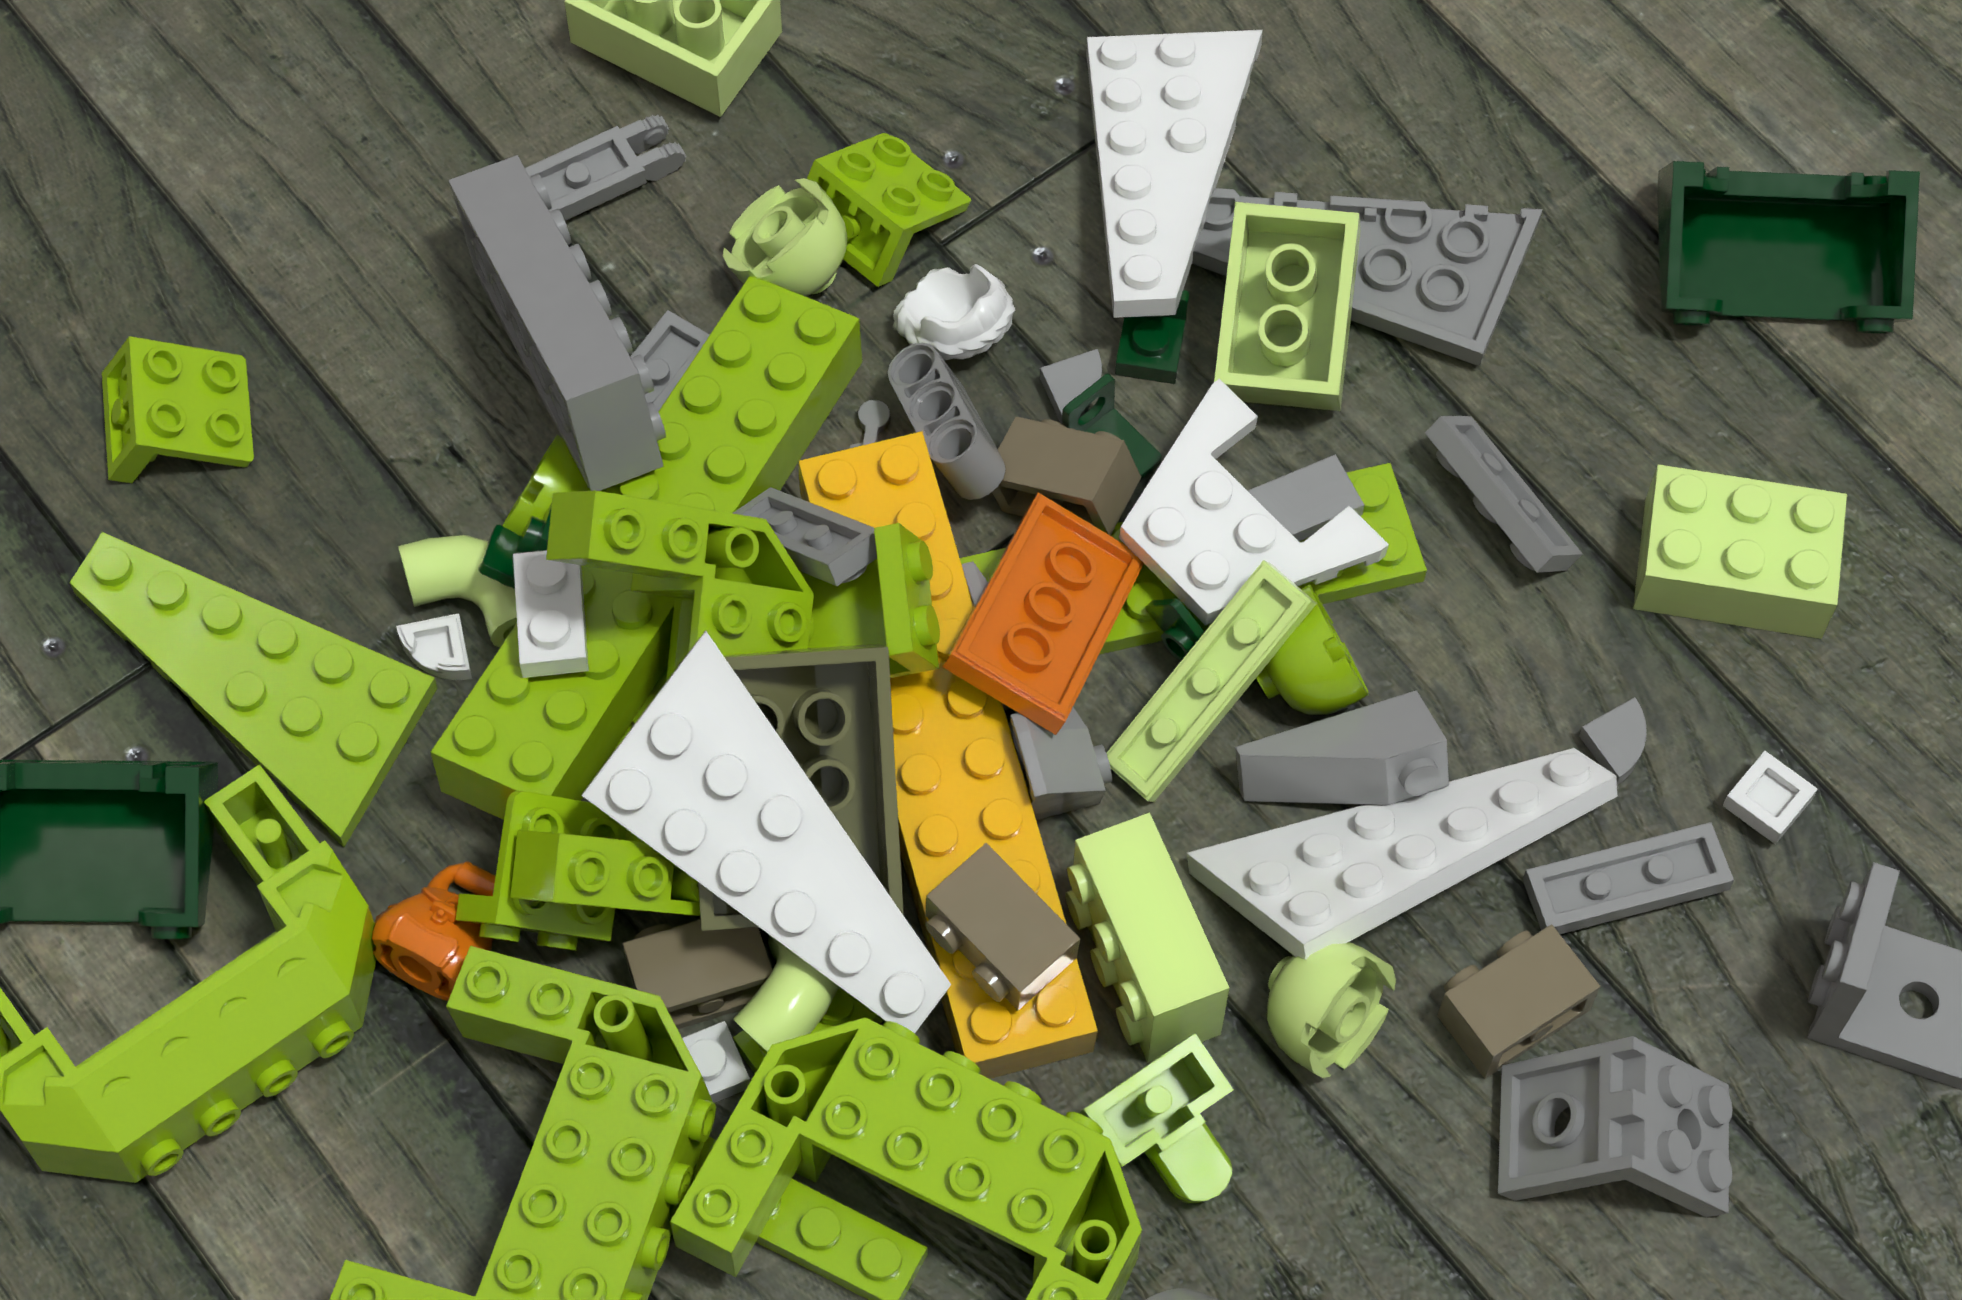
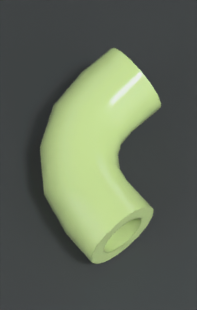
M467 535L427 538L398 546L414 607L448 598L470 600L479 606L483 612L492 643L497 647L502 646L517 624L515 589L507 587L479 572L478 568L488 541Z
M770 935L768 937V946L771 956L777 963L758 992L734 1017L735 1022L767 1052L772 1044L811 1033L826 1014L839 988L837 984Z

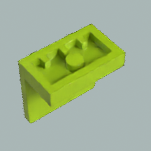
M881 133L815 159L807 176L808 180L817 182L831 198L845 222L847 246L843 260L877 287L893 280L914 233L965 212L971 202V198L958 189L948 175L934 170L912 153L907 143L887 133Z
M131 336L126 339L102 372L108 480L133 483L149 462H153L158 454L237 467H248L254 459L245 357L238 354Z

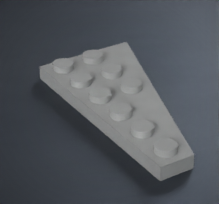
M1216 188L1215 192H1212L1206 221L1202 232L1199 233L1193 251L1192 264L1227 276L1235 202L1359 213L1361 233L1351 321L1480 366L1539 225L1543 209L1521 208L1520 214L1488 212V206L1465 204L1464 211L1430 209L1424 201L1330 196L1329 202L1297 200V193L1275 192L1274 198L1239 196L1235 189Z

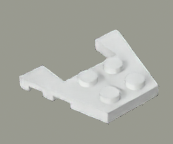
M1220 379L1215 381L1209 388L1121 525L1119 539L1205 625L1213 623L1263 560L1270 562L1297 586L1310 581L1316 585L1337 577L1338 571L1362 562L1365 566L1379 562L1386 556L1389 546L1350 506L1302 543L1283 527L1216 460L1253 431L1258 418Z

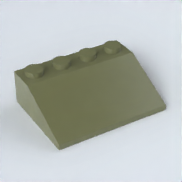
M880 644L724 656L904 915L888 647ZM698 882L701 931L758 927Z

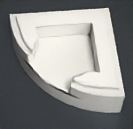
M459 613L396 626L405 653L420 669L443 679H472Z

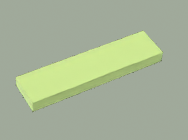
M1263 560L1106 754L1110 768L1149 802H1155L1279 651L1284 642L1315 607L1317 602L1270 562Z

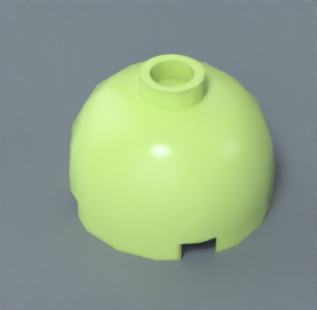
M802 178L795 180L801 188L793 189L787 193L779 185L768 190L750 204L733 224L729 233L736 242L732 248V253L724 248L723 258L728 268L743 284L751 276L771 282L806 297L824 291L834 281L846 252L847 232L845 222L831 198L819 184Z
M1350 942L1328 945L1311 954L1306 960L1294 955L1283 958L1270 975L1268 982L1270 993L1267 1004V1021L1279 1048L1295 1062L1322 1078L1331 1076L1326 1068L1333 1063H1336L1343 1069L1350 1066L1370 1045L1384 1023L1389 1009L1381 1005L1379 1001L1384 985L1393 991L1395 990L1396 978L1393 966L1364 948Z

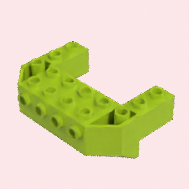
M596 490L553 493L546 560L632 573L631 591L675 598L666 682L705 630L723 656L809 648V642L814 631V618L812 615L814 593L766 519ZM628 829L625 840L551 832L517 831L511 898L700 916L698 881Z
M260 764L206 799L204 803L218 834L256 883L276 930L274 933L76 1067L48 1027L36 1035L31 1032L0 988V1111L42 1171L137 1183L147 1175H160L179 1162L184 1154V1149L205 1135L215 1136L226 1131L239 1119L242 1109L263 1095L271 1097L284 1091L295 1081L300 1069L319 1056L328 1058L337 1054L352 1041L354 1032L363 1027L377 960L373 954L375 944L372 940L375 922L371 911L325 840L321 843L317 841Z
M470 946L446 1005L462 1036L564 1064L476 1296H471L345 1260L329 1300H648L657 1272L667 1255L672 1233L670 1221L692 1184L693 1172L704 1142L710 1135L715 1119L716 1104L711 1099L697 1065L659 995Z
M866 1017L771 1045L670 1221L675 1247L736 1277L794 1173L796 1172L816 1183L833 1154L1035 1256L1033 1287L1026 1300H1120L1138 1259L1142 1228L1110 1138L1102 1135L1103 1129L1096 1122L1076 1112H1067L1064 1116L1042 1105L1041 1098L1031 1089L1012 1081H1007L1003 1086L981 1075L980 1068L967 1057L952 1051H946L944 1055H941L920 1045L918 1036L908 1028L891 1021L884 1022L882 1026Z

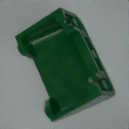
M1671 162L1658 171L1657 201L1661 311L1673 313V324L1685 326L1710 325V315L1850 321L1856 322V332L1893 333L1895 322H1906L1913 319L1920 172L1889 170L1886 171V176H1864V173L1851 172L1843 176L1729 171V167L1717 166L1710 173H1706L1704 162Z
M0 759V924L9 921L138 922V925L151 926V938H191L192 927H199L205 924L214 823L204 801L218 792V762Z

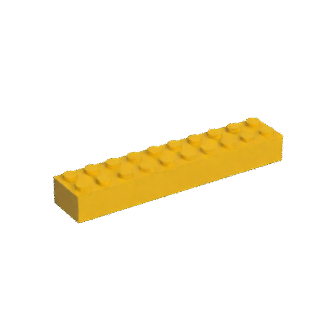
M923 431L798 461L799 488L802 500L874 528L900 523L924 541L930 551L933 565V575L931 580H929L931 600L940 628V639L938 644H936L939 669L890 678L900 853L927 950L951 983V986L941 1000L956 1053L973 1061L980 1068V1074L989 1079L1091 1053L1094 1051L1098 1030L1077 958L1017 1011L1006 998L996 1002L987 995L972 975V971L976 967L958 949L953 954L944 950L931 936L925 926V923L929 921L925 916L926 896L985 843L1065 923L1066 920L1003 705L1000 701L943 668L974 606Z

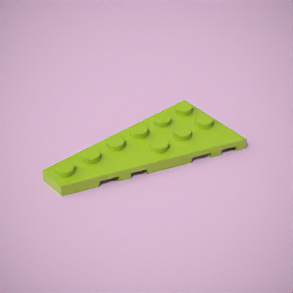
M104 532L100 534L70 581L76 596L124 641L128 640L143 654L163 678L168 682L171 681L191 700L192 705L251 761L256 765L260 764L263 769L286 789L288 795L302 809H307L327 828L328 833L343 847L346 846L438 689L435 677Z

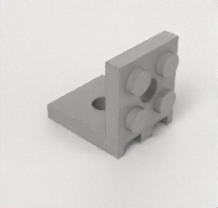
M1873 862L1862 884L1853 881L1849 883L1841 907H1836L1825 938V944L1830 945L1831 948L1825 965H1820L1816 972L1808 998V1003L1817 1005L1818 1008L1807 1038L1962 1090V951L1885 926L1900 870ZM1907 991H1916L1923 994L1932 1004L1933 1015L1926 1019H1917L1909 1016L1900 1005L1899 995Z
M1634 1036L1502 1065L1498 1194L1517 1201L1627 1180L1704 1217L1728 1214L1729 1186L1732 1182V1167L1729 1161V1122L1732 1117V1102L1729 1096V1084ZM1570 1107L1571 1118L1567 1128L1560 1135L1555 1136L1554 1127L1557 1117L1564 1109Z

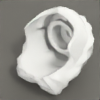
M977 264L971 267L969 274H959L949 267L932 269L917 283L916 290L905 294V298L900 301L894 310L893 328L901 336L905 337L910 345L922 342L931 344L944 360L966 359L987 351L993 343H998L1003 338L1004 333L1012 325L1015 307L1013 299L1006 291L1003 282Z

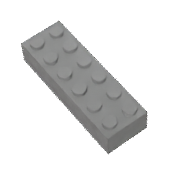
M518 155L448 180L475 273L590 491H601L663 467L657 441L666 438V432L653 402L647 403L645 394L654 391V385L647 365L641 355L630 357L629 354L633 353V349L620 317L609 320L608 317L612 316V311L606 293L599 280L591 283L588 282V280H591V273L579 244L568 246L571 244V237L560 210L555 209L549 212L552 209V205L541 176L537 174L530 177Z

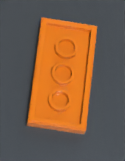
M1037 493L948 655L943 668L1056 735L1066 722L1144 563L1122 542L1044 495Z

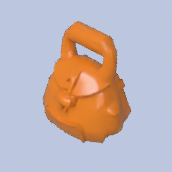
M469 861L450 865L440 871L427 887H423L421 893L399 903L389 905L388 909L376 916L372 935V940L375 944L373 951L375 958L387 970L405 982L434 997L448 1001L469 947L473 946L491 951L493 939L479 937L481 924L455 920L459 894L448 891V888L452 883H455L475 895L493 896L496 876Z

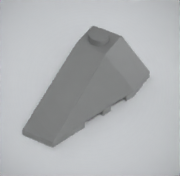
M972 561L961 565L973 606L975 607L988 582ZM1002 703L1036 820L1100 804L1106 791L1104 784L1112 782L1109 760L1102 744L1093 746L1089 730L1074 707L1062 728L1055 735Z

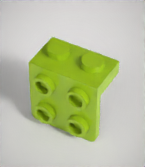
M900 523L874 528L877 559L867 565L866 571L861 576L850 582L835 586L800 571L814 593L812 608L814 631L809 642V648L869 644L887 646L889 650L890 678L939 669L936 644H938L940 639V628L931 600L929 580H931L933 575V565L930 551L924 541Z
M529 791L512 792L506 802L493 896L459 894L455 920L481 924L479 937L519 942L521 930L537 932V946L576 951L578 938L611 941L615 908L511 898L517 831L551 832L625 840L627 829L591 802Z

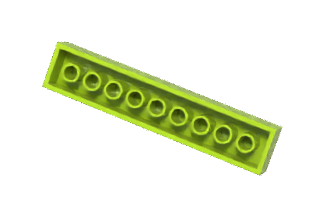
M749 276L658 411L666 432V438L657 441L663 467L611 486L605 492L733 513L770 487L780 491L862 364L859 318L771 282ZM581 565L589 671L523 678L519 662L518 628L516 624L431 750L441 792L503 820L507 799L514 791H529L581 801L583 799L582 793L606 763L668 666L675 598L631 591L632 573Z

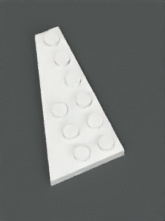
M1263 30L1087 37L1086 55L1113 318L1176 314L1193 261V251L1199 233L1202 232L1206 221L1209 201L1212 192H1215L1236 127L1238 111L1242 99H1245L1250 84V74L1254 62L1258 59L1262 45Z
M705 630L584 790L582 796L882 1019L898 1023L916 1033L949 989L951 983Z
M1571 748L1449 782L1447 787L1390 805L1365 804L1186 853L1189 874L1295 957L1299 956L1306 960L1311 954L1328 945L1350 942L1618 797L1617 777L1577 749Z

